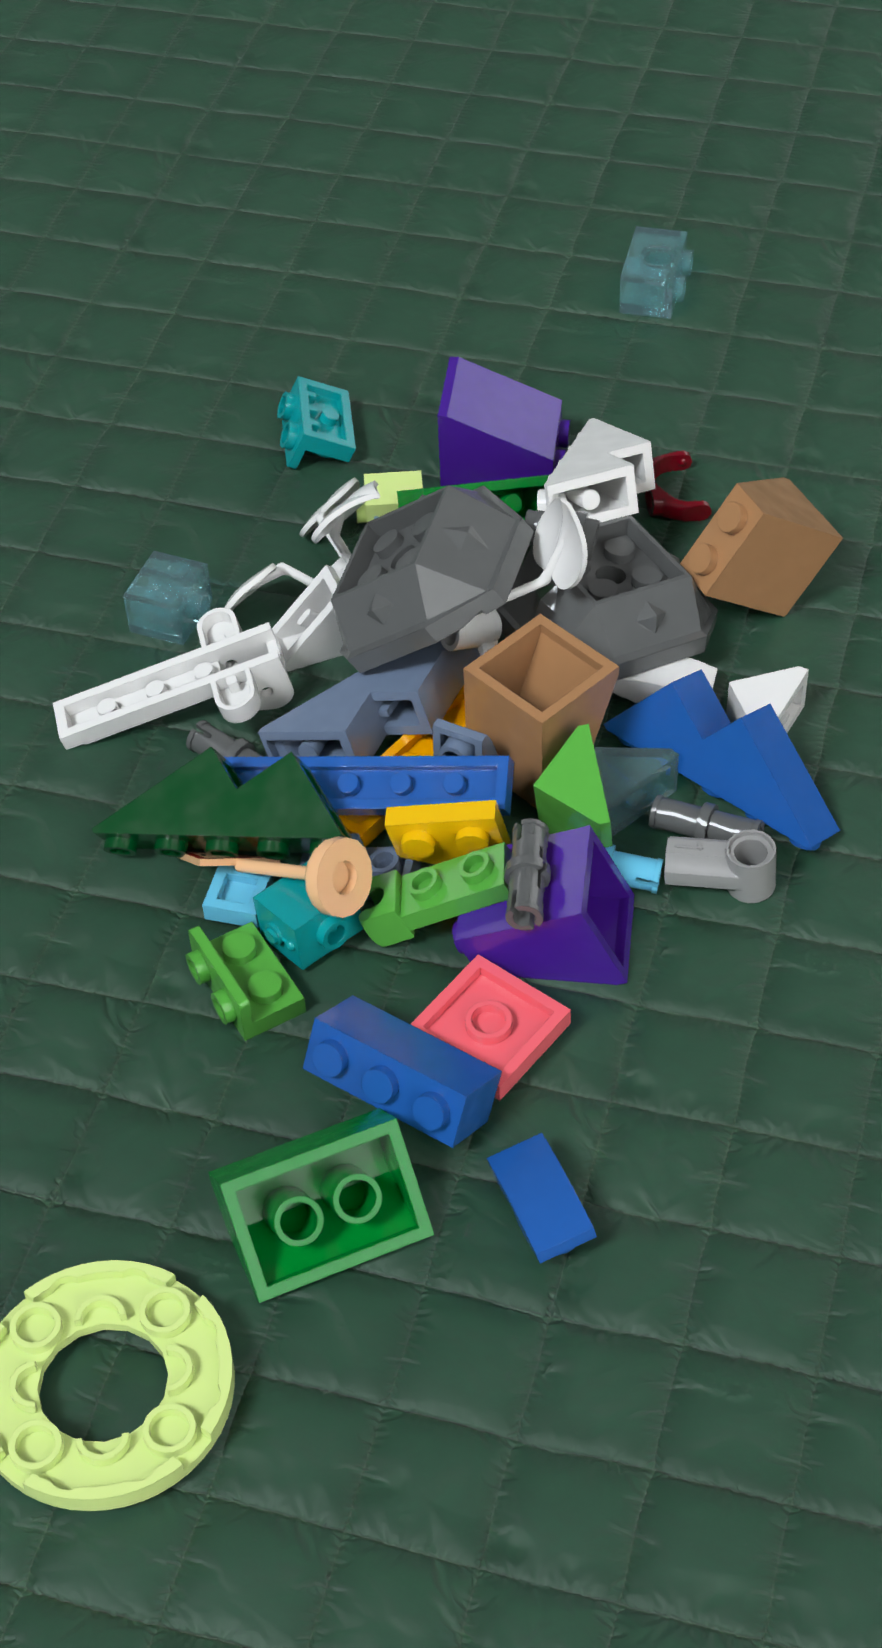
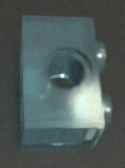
M636 226L620 276L619 313L672 318L675 303L684 301L687 276H691L694 250L687 249L686 231Z

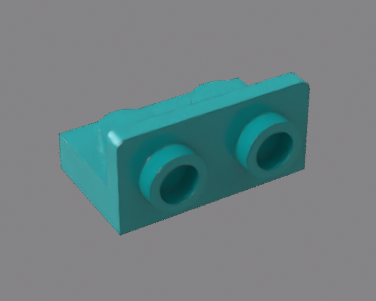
M298 376L290 393L284 392L281 396L277 410V417L282 419L283 425L280 446L285 449L286 466L297 469L305 451L313 452L324 458H335L349 462L356 450L349 391Z

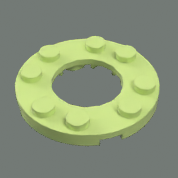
M123 1260L96 1261L66 1268L24 1291L25 1299L14 1307L0 1322V1475L19 1491L39 1502L77 1511H103L133 1505L162 1493L187 1476L204 1459L219 1438L229 1416L235 1388V1370L227 1332L220 1316L204 1295L198 1296L190 1288L176 1281L175 1274L146 1263ZM102 1330L128 1331L150 1341L165 1360L168 1371L165 1395L159 1406L154 1408L146 1416L144 1423L130 1434L129 1432L122 1433L121 1437L105 1442L84 1441L82 1438L75 1439L59 1431L45 1416L39 1396L43 1376L60 1350L81 1336Z

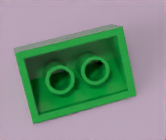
M380 1108L208 1172L226 1229L259 1303L434 1235L397 1118Z

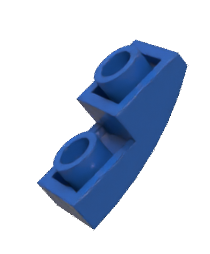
M543 1133L487 1158L493 1176L509 1202L519 1227L540 1264L555 1256L568 1253L575 1247L597 1237L583 1205Z

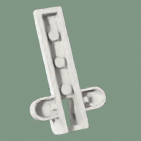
M215 608L206 612L197 623L201 648L54 702L53 707L60 741L66 750L82 744L87 745L213 697L223 718L231 723L247 721L255 716L259 710L283 707L292 699L294 689L286 670L283 651L269 622L242 632L241 626L232 610L228 608Z

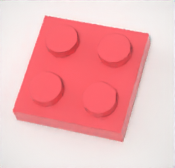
M478 954L410 1025L501 1070L502 1074L495 1098L500 1101L571 1024V1009Z

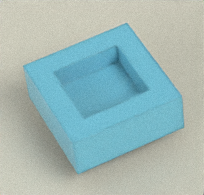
M218 866L202 904L204 918L206 920L240 926L253 922L258 929L259 924L253 897L274 883L273 876L238 872L234 866Z

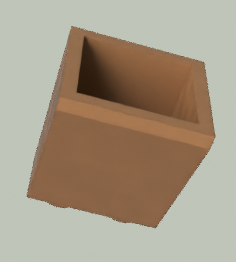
M782 477L741 482L734 486L680 565L692 576L697 587L705 596L785 617L842 541L843 537L790 479Z
M542 614L537 615L463 668L466 728L488 735L495 745L498 756L511 757L515 762L512 791L536 809L533 785L577 726L589 724L594 745L619 675L618 665Z

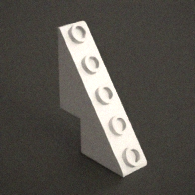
M589 419L581 432L578 433L572 445L568 447V451L563 458L559 460L552 474L548 476L544 489H539L537 494V510L545 511L554 499L566 497V500L572 505L575 512H589L588 518L600 520V523L639 513L637 493L656 489L651 441L598 419Z

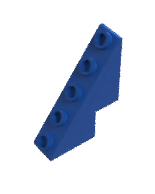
M702 669L671 682L604 723L606 730L616 735L622 744L631 748H637L655 758L666 770L682 774L700 785L702 790L708 795L722 798L741 809L748 818L763 820L766 825L788 837L789 841L798 848L809 851L817 850L822 841L840 831L771 703L731 723Z

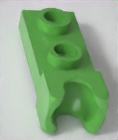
M505 842L402 876L396 869L372 877L369 896L372 898L375 906L362 911L359 915V921L365 932L377 945L387 947L414 938L415 929L508 900L509 888L505 882L504 871L507 861L511 859L512 852Z

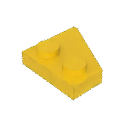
M496 800L386 807L384 826L396 854L401 858L438 864L505 842V844L511 843Z

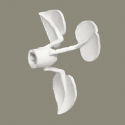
M355 477L346 482L310 517L299 533L304 538L317 527L311 540L317 544L324 536L328 538L340 557L331 566L335 569L339 579H341L352 555L340 536L343 521L366 501L380 498L377 490L379 484L376 481L370 482L361 488L359 481ZM283 562L277 565L272 563L244 582L233 593L224 608L233 611L236 606L262 585L280 576H290L307 586L314 578Z
M559 497L551 502L541 516L535 531L533 555L536 563L544 569L542 574L533 581L511 589L507 602L548 585L552 579L556 586L563 590L575 587L582 579L587 565V543L578 516L572 505L566 500V497ZM496 609L488 614H478L464 628L441 640V644L448 651L478 648L479 654L483 655L498 644V639L502 632L500 615Z

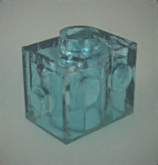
M153 551L123 595L130 632L184 645L199 619L210 610V605L213 601L208 564Z

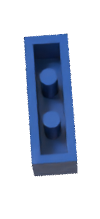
M354 995L315 1017L302 1068L366 1103L384 1110L400 1121L451 1148L488 1122L502 1074L501 1070Z

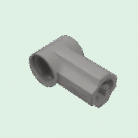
M754 829L735 833L728 840L670 836L667 840L665 853V884L727 889L730 895L738 901L759 903L768 899L776 887L775 842L768 834Z

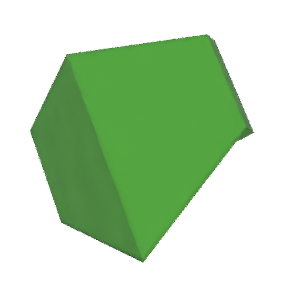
M589 724L577 726L533 785L538 820L548 826L549 835L591 825L605 848L613 846L611 822Z

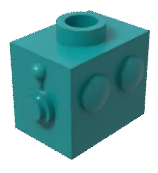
M283 877L253 897L262 937L302 970L330 951L337 949L349 938L363 930L359 921L360 909L354 915L345 918L320 913L312 905L307 895L305 880Z

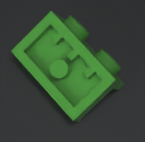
M253 922L247 923L209 941L200 926L188 930L192 951L187 953L185 958L193 978L199 985L207 982L213 991L211 999L219 1018L225 1025L233 1022L245 1041L306 1012L305 998Z

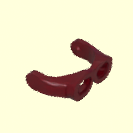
M674 451L653 457L654 478L656 479L660 474L668 471H682L689 468L692 464L690 453L687 451ZM655 483L656 489L645 491L646 507L651 517L661 516L680 521H702L711 515L712 510L707 501L678 500L660 488L657 483Z

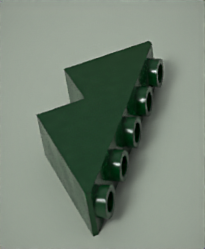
M213 747L196 756L92 828L94 834L105 840L104 851L120 856H134L137 853V849H154L155 853L168 857H183L187 854V850H205L207 855L238 857L239 851L257 852L258 856L267 859L286 860L290 858V853H309V856H311L313 850L326 839L338 836L352 839L310 768L293 752L288 753L243 784L232 764Z

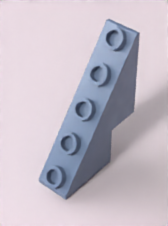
M439 641L363 673L358 671L265 725L259 730L258 734L268 757H284L290 752H293L297 757L374 756L386 735L433 734L434 722L437 718L443 719L464 685L463 668L481 655L478 648L448 651Z

